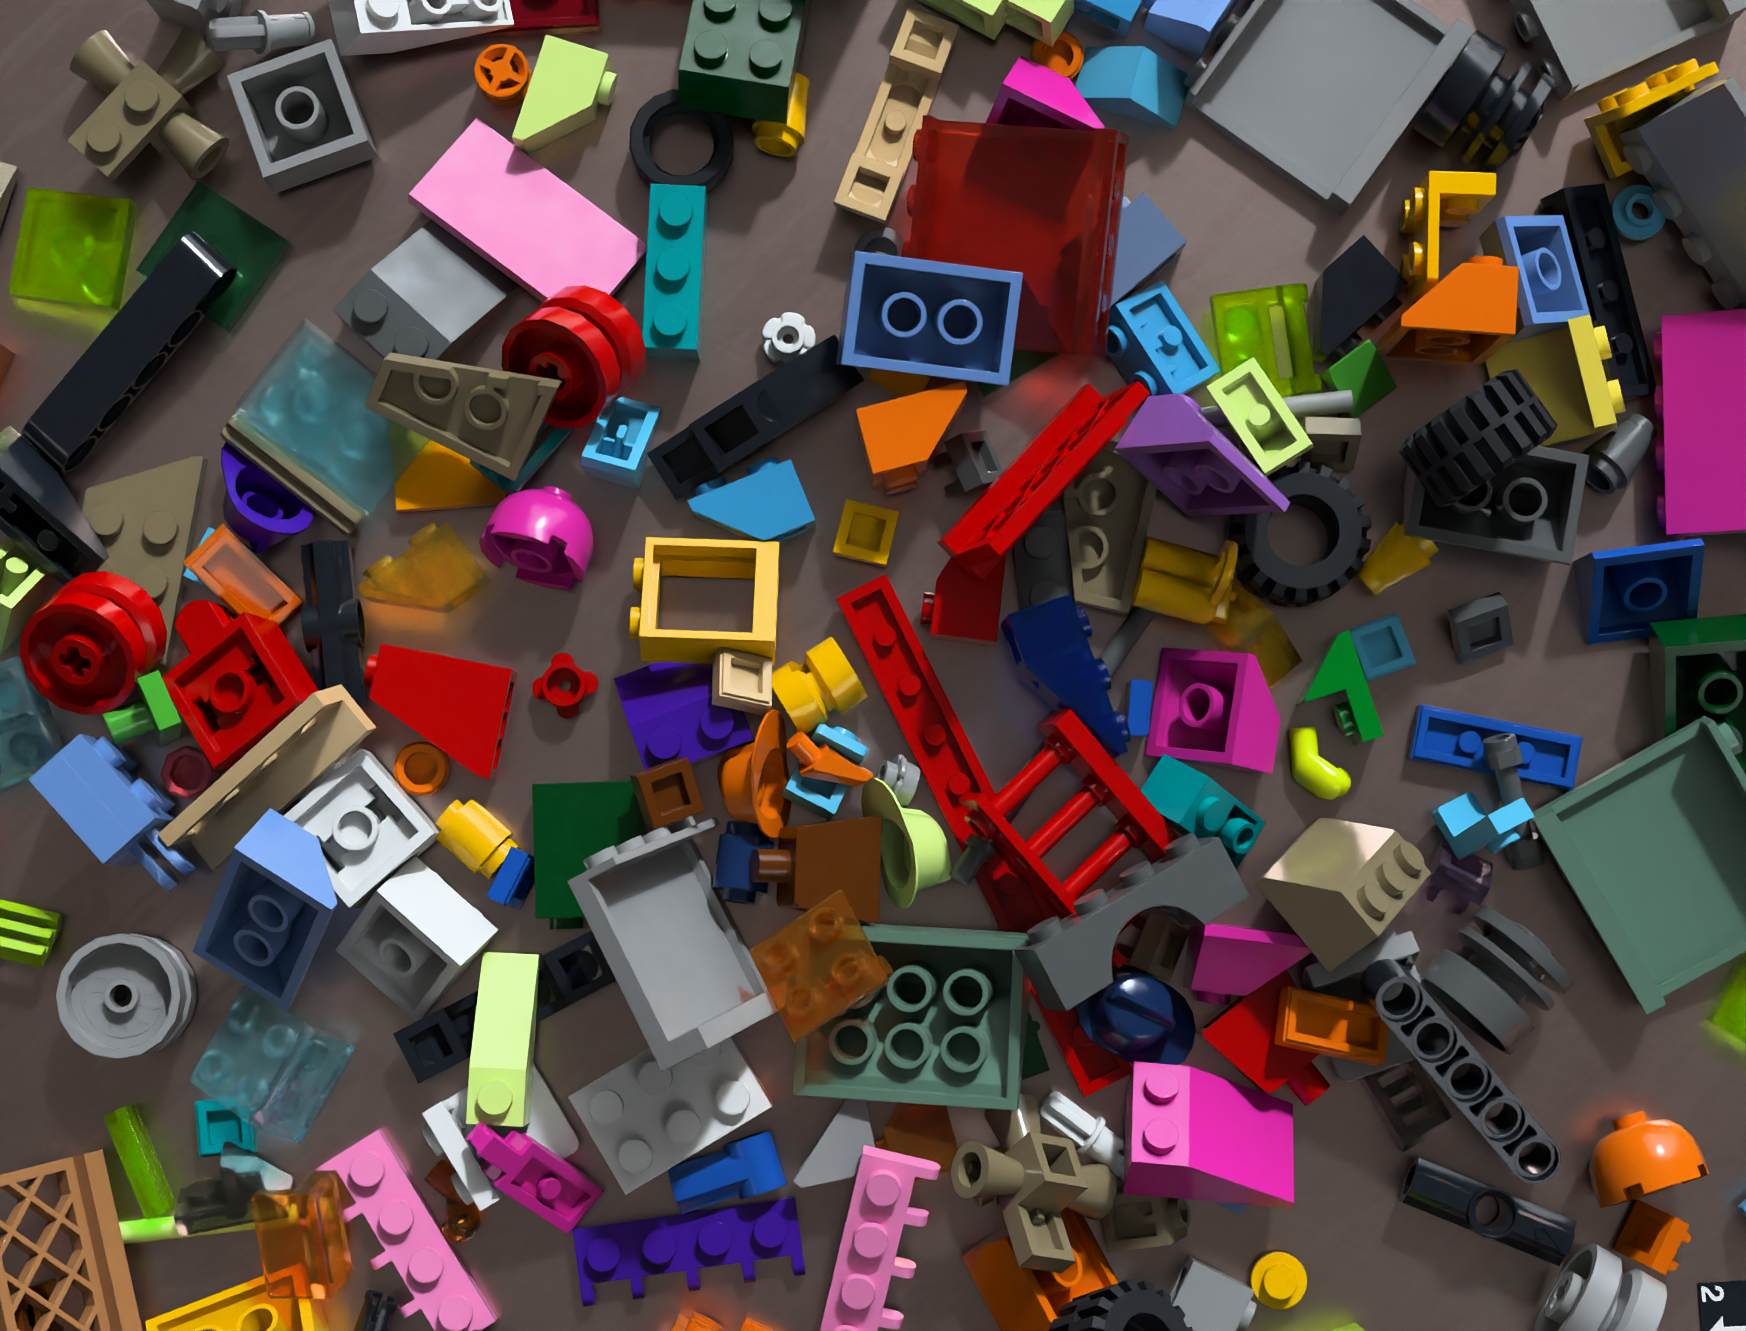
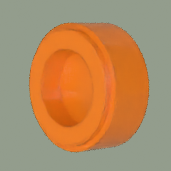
M1063 30L1052 47L1035 39L1030 49L1029 60L1067 77L1073 82L1078 77L1082 68L1084 52L1079 40L1073 34Z
M415 741L404 746L397 754L393 767L394 776L399 786L407 793L419 797L432 796L440 792L448 783L451 775V763L448 755L431 742Z

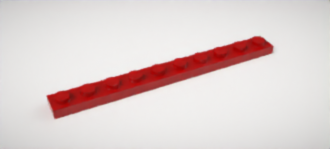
M885 574L836 598V601L963 854L967 849L964 845L965 840L970 834L976 836V833L966 823L964 817L968 812L958 799L965 793H983L991 800L996 794ZM996 845L994 849L997 851V855L991 863L984 862L974 879L1000 931L1027 933L1029 929L1038 923L1052 917H1057L1055 912ZM1031 984L1030 991L1083 1097L1131 1074L1132 1067L1128 1061L1101 1048L1087 1037L1078 1022L1075 1006L1068 1011L1046 1010Z

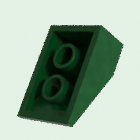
M1746 614L1650 622L1649 674L1657 742L1703 716L1714 720L1717 726L1725 722L1734 733L1742 748V752L1735 755L1746 774Z

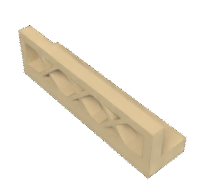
M341 684L314 692L157 835L167 847L189 840L212 870L217 869L229 861L234 847L269 808L281 814L376 729V726Z

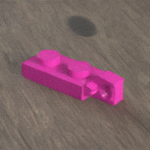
M480 1121L465 1138L466 1141L475 1147L476 1153L486 1160L480 1169L496 1188L567 1235L604 1192L596 1181L524 1132L521 1134L517 1130L512 1129L504 1138L497 1131Z

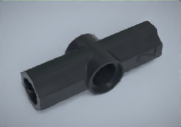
M327 540L301 545L303 581L306 595V604H303L301 609V623L306 651L311 653L314 683L319 691L341 684L359 707L366 706L364 670L361 656V648L365 646L366 639L365 621L361 601L359 598H356L351 542L348 540Z
M1416 1156L1413 1164L1408 1169L1402 1184L1399 1199L1401 1203L1556 1266H1560L1565 1256L1568 1255L1575 1237L1576 1220L1419 1156ZM1494 1196L1499 1203V1216L1490 1225L1482 1226L1476 1218V1207L1485 1197Z

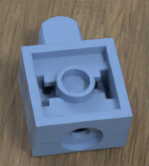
M79 734L28 780L103 864L130 866L138 860L163 888L171 892L180 882L170 867L152 848L153 845L183 875L188 877L197 868L193 860L178 844L167 847L157 835L176 818L169 811L175 805L174 801L155 781L152 780L148 784L137 775L133 768L139 763L122 743L115 745L114 742L111 743L104 736L96 738Z

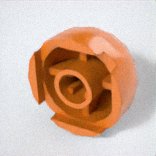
M1644 1111L1611 1121L1615 1132L1598 1141L1591 1153L1589 1169L1592 1186L1600 1209L1664 1191L1679 1183L1685 1184L1710 1175L1699 1146L1694 1137L1684 1127L1668 1119L1647 1121Z

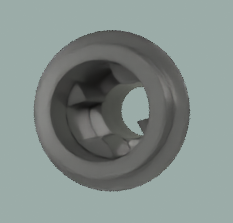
M1631 414L1627 420L1618 425L1617 429L1611 430L1585 449L1583 454L1589 455L1585 481L1596 490L1605 494H1612L1617 488H1625L1651 445L1652 440L1657 436V430L1654 425L1640 414Z

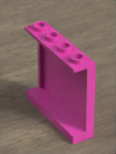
M1746 309L1661 316L1662 332H1656L1653 340L1655 361L1657 365H1662L1663 386H1657L1655 389L1656 415L1658 419H1663L1664 440H1658L1656 444L1657 468L1659 473H1665V494L1659 495L1657 499L1659 525L1661 528L1666 527V535L1678 541L1687 540V536L1746 533Z

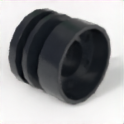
M1476 29L1412 128L1441 147L1447 144L1460 129L1469 134V138L1464 146L1461 160L1468 163L1483 143L1490 147L1491 150L1479 171L1483 173H1496L1498 168L1517 155L1546 111L1549 93L1556 79L1544 72L1530 92L1522 89L1520 86L1532 68V64L1525 60L1508 78L1500 75L1498 71L1504 60L1507 48Z

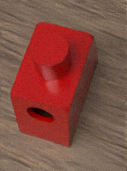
M1284 970L1247 996L1237 997L1230 1005L1197 1030L1196 1033L1261 1092L1270 1095L1286 1083L1303 1105L1307 1106L1319 1098L1331 1085L1312 1063V1060L1319 1054L1274 1044L1280 989L1288 986L1298 988L1290 973Z

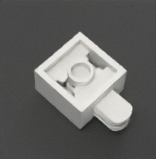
M361 748L342 765L339 762L335 764L298 798L300 802L284 815L285 818L297 823L304 830L318 838L333 890L349 908H361L372 898L376 890L414 856H420L437 841L436 838L440 833L437 826L407 792L399 786L397 781L371 752Z

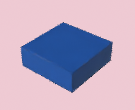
M1131 679L1126 683L1122 738L1141 740L1149 734L1153 684H1150L1151 681Z
M511 846L486 897L518 910L521 908L535 881L534 856Z

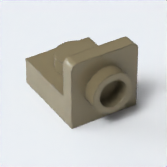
M1123 1191L1116 1192L1111 1210L1106 1216L1101 1218L1107 1253L1169 1246L1186 1237L1187 1228L1190 1224V1207L1187 1199L1123 1194Z

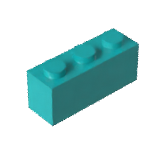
M650 183L642 338L646 347V359L700 362L709 203L706 186Z

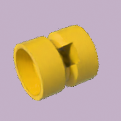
M832 636L806 651L805 663L799 665L790 661L772 672L773 692L798 732L802 731L805 735L813 732L819 724L828 723L829 711L836 710L843 714L868 698L860 680Z

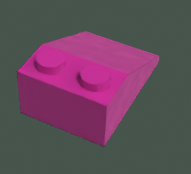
M1134 1061L1125 1101L1123 1194L1292 1209L1294 1206L1293 1104L1190 1066Z

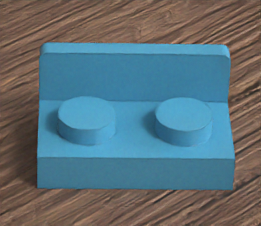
M1163 280L1116 304L1093 325V331L1098 337L1103 351L1111 357L1128 385L1139 381L1150 392L1147 397L1175 393L1186 394L1211 380L1222 371ZM1147 397L1141 402V405H1143Z

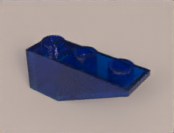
M1071 594L1008 614L1000 626L1018 676L1054 710L1071 709L1114 761L1128 753L1126 743L1131 741L1130 730L1123 713L1120 710L1113 711L1106 692L1111 689L1110 675L1102 658L1094 659L1087 638L1092 637V628L1083 606L1075 607Z

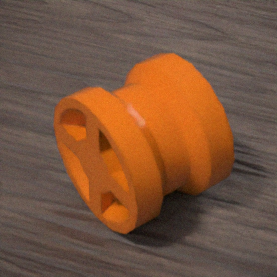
M507 44L491 45L483 50L476 60L474 72L475 79L485 99L494 106L501 108H512L523 103L532 78V72L523 53L514 46ZM509 80L514 82V84L509 83L507 85H503L502 88H500L502 83H506Z

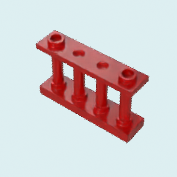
M1071 709L1052 710L1037 724V727L1047 737L1044 740L1045 748L991 800L983 793H965L958 799L968 812L964 817L968 826L981 839L987 842L991 839L1061 920L1076 911L1073 903L1131 847L1136 849L1141 847L1153 861L1152 864L1167 856L1164 848L1169 843L1180 838ZM1060 764L1065 766L1070 764L1083 779L1079 783L1081 789L1025 842L1005 817ZM1096 805L1099 807L1105 805L1118 820L1114 825L1116 831L1061 884L1040 859ZM1141 911V912H1139L1138 914H1136L1135 916H1133V917L1124 925V927H1123L1122 930L1120 931L1119 935H1120L1143 911ZM1114 946L1112 967L1120 968L1127 959Z

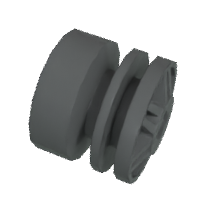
M1480 906L1472 917L1487 938L1475 930L1463 926L1457 933L1464 946L1472 954L1470 958L1466 960L1454 952L1442 949L1419 975V978L1430 993L1462 1023L1497 1050L1506 1055H1511L1534 1029L1532 1021L1519 1005L1525 1000L1537 1008L1549 1011L1555 1005L1554 1001L1539 982L1558 994H1564L1573 982L1565 969L1555 960L1551 950L1532 932L1520 923L1504 917L1490 907Z

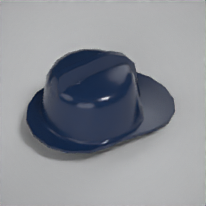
M1124 964L1120 968L1112 967L1113 983L1075 1006L1078 1022L1087 1037L1101 1048L1132 1064L1136 1061L1179 1065L1185 1061L1193 1048L1196 1027L1193 1012L1185 997L1173 987L1135 967Z

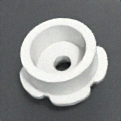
M786 312L781 315V318H771L765 324L762 331V337L765 339L763 345L764 353L774 363L786 364L815 346L816 336L814 329L809 325L807 326L804 317L797 313ZM790 334L793 336L794 340L791 344L784 343L783 337Z

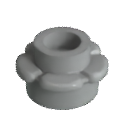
M899 754L892 762L886 760L882 762L876 778L889 786L901 807H907L918 786L920 767L907 762L904 755Z

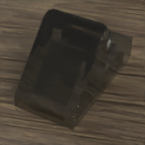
M226 1141L223 1145L219 1164L222 1180L203 1179L194 1182L188 1187L180 1188L174 1220L179 1237L289 1216L292 1212L296 1187L294 1178L236 1144Z

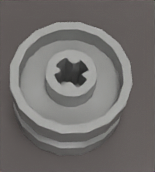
M123 933L95 938L75 951L61 971L56 992L59 1019L71 1039L93 1055L113 1059L158 1052L177 1040L193 1017L197 999L194 972L181 951L162 938L139 933ZM124 985L132 992V1000L126 1006L123 1001L128 994L123 988Z
M1590 1242L1583 1246L1569 1260L1557 1277L1544 1300L1533 1331H1657L1666 1305L1667 1288L1664 1283L1637 1268L1623 1274L1621 1258Z

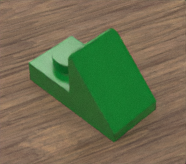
M1347 630L1330 638L1298 698L1296 706L1337 694L1340 704L1334 705L1337 725L1343 737L1351 735L1355 746L1380 738L1384 734L1350 631Z

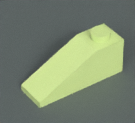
M483 952L469 1064L466 1124L477 1125L481 1121L485 1125L524 1127L530 1123L539 954Z

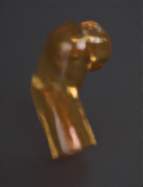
M441 1159L424 1181L446 1199V1222L442 1224L444 1238L452 1244L462 1245L469 1238L477 1234L481 1225V1211L475 1202L469 1205L464 1203L450 1178L451 1175L456 1173V1170L445 1160Z

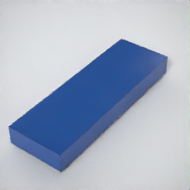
M1420 704L1416 707L1407 759L1496 777L1495 770L1486 768L1482 741L1491 736L1514 733L1523 758V763L1517 765L1520 782L1569 792L1574 788L1583 737Z

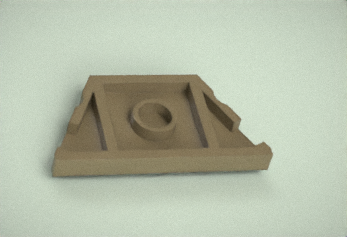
M195 455L87 488L84 496L82 512L110 556L98 572L106 571L130 579L147 591L162 612L167 629L165 654L158 664L170 667L176 637L175 622L181 609L186 577L183 575L187 567L183 561L191 554L208 460L202 456Z

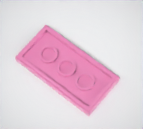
M478 118L471 123L409 193L408 202L541 302H544L566 286L586 285L606 292L612 297L647 255V244Z

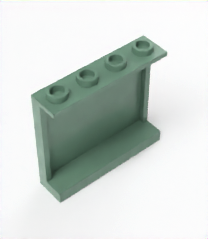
M1706 716L1697 719L1532 812L1535 817L1530 819L1635 1000L1646 1015L1667 1005L1663 998L1664 996L1746 952V774L1735 755L1742 752V748L1734 733L1725 722L1717 726L1714 720Z

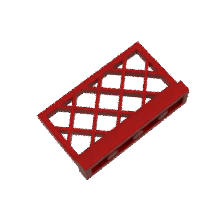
M1139 381L1103 397L1089 383L1082 386L937 544L976 582L983 580L1127 423L1126 419L1150 392Z

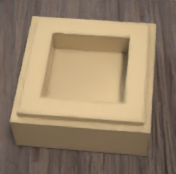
M720 647L713 656L712 705L765 715L772 707V658Z

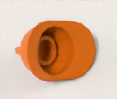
M772 709L763 718L754 742L731 748L722 756L717 768V778L726 811L736 820L758 824L759 829L766 837L777 838L780 828L786 827L788 823L791 801L780 796L790 777L786 759L785 722L781 711Z

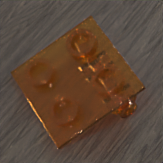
M841 889L749 950L775 1006L795 1043L809 1034L813 1035L818 1032L820 1026L835 1016L845 1014L846 1009L850 1006L855 1007L860 1004L859 1000L877 988L887 986L888 977L894 974L888 961L882 955L877 957Z

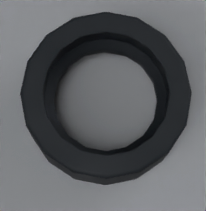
M672 89L653 96L638 110L630 127L629 149L638 175L649 187L650 183L706 186V191L709 193L724 180L733 162V134L726 114L678 107V89ZM674 114H691L701 119L710 128L714 139L713 153L709 162L698 172L687 176L672 175L662 170L654 162L650 152V137L655 126L664 118Z

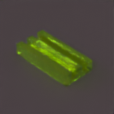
M137 1105L124 1106L105 1114V1123L144 1217L151 1219L178 1207Z

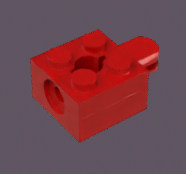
M205 599L194 600L185 605L179 612L175 628L190 655L166 673L162 679L172 701L212 767L228 771L311 694L319 690L277 622L247 612L241 613L234 619L227 607Z

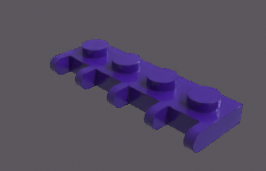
M795 1196L698 1209L684 1214L677 1212L573 1228L581 1297L584 1307L595 1305L596 1292L593 1285L595 1283L630 1279L632 1295L635 1300L645 1298L644 1276L686 1271L689 1292L701 1290L698 1270L700 1268L741 1263L744 1283L756 1282L755 1260L790 1255L794 1276L806 1275Z

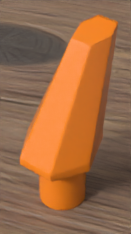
M802 731L794 734L787 742L786 747L801 761L798 770L803 777L856 787L866 783L873 777V773L831 748L827 743L817 747Z

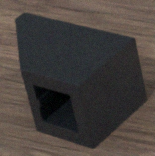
M1365 235L1331 263L1315 282L1312 358L1318 365L1322 364L1331 355L1337 361L1341 360L1363 340L1357 331L1367 322L1373 319L1379 326L1403 305L1397 296L1407 286L1408 282Z

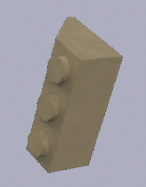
M1319 817L1255 884L1327 971L1330 972L1378 938L1429 877L1431 872L1425 866L1423 856L1413 844L1404 841L1396 830Z

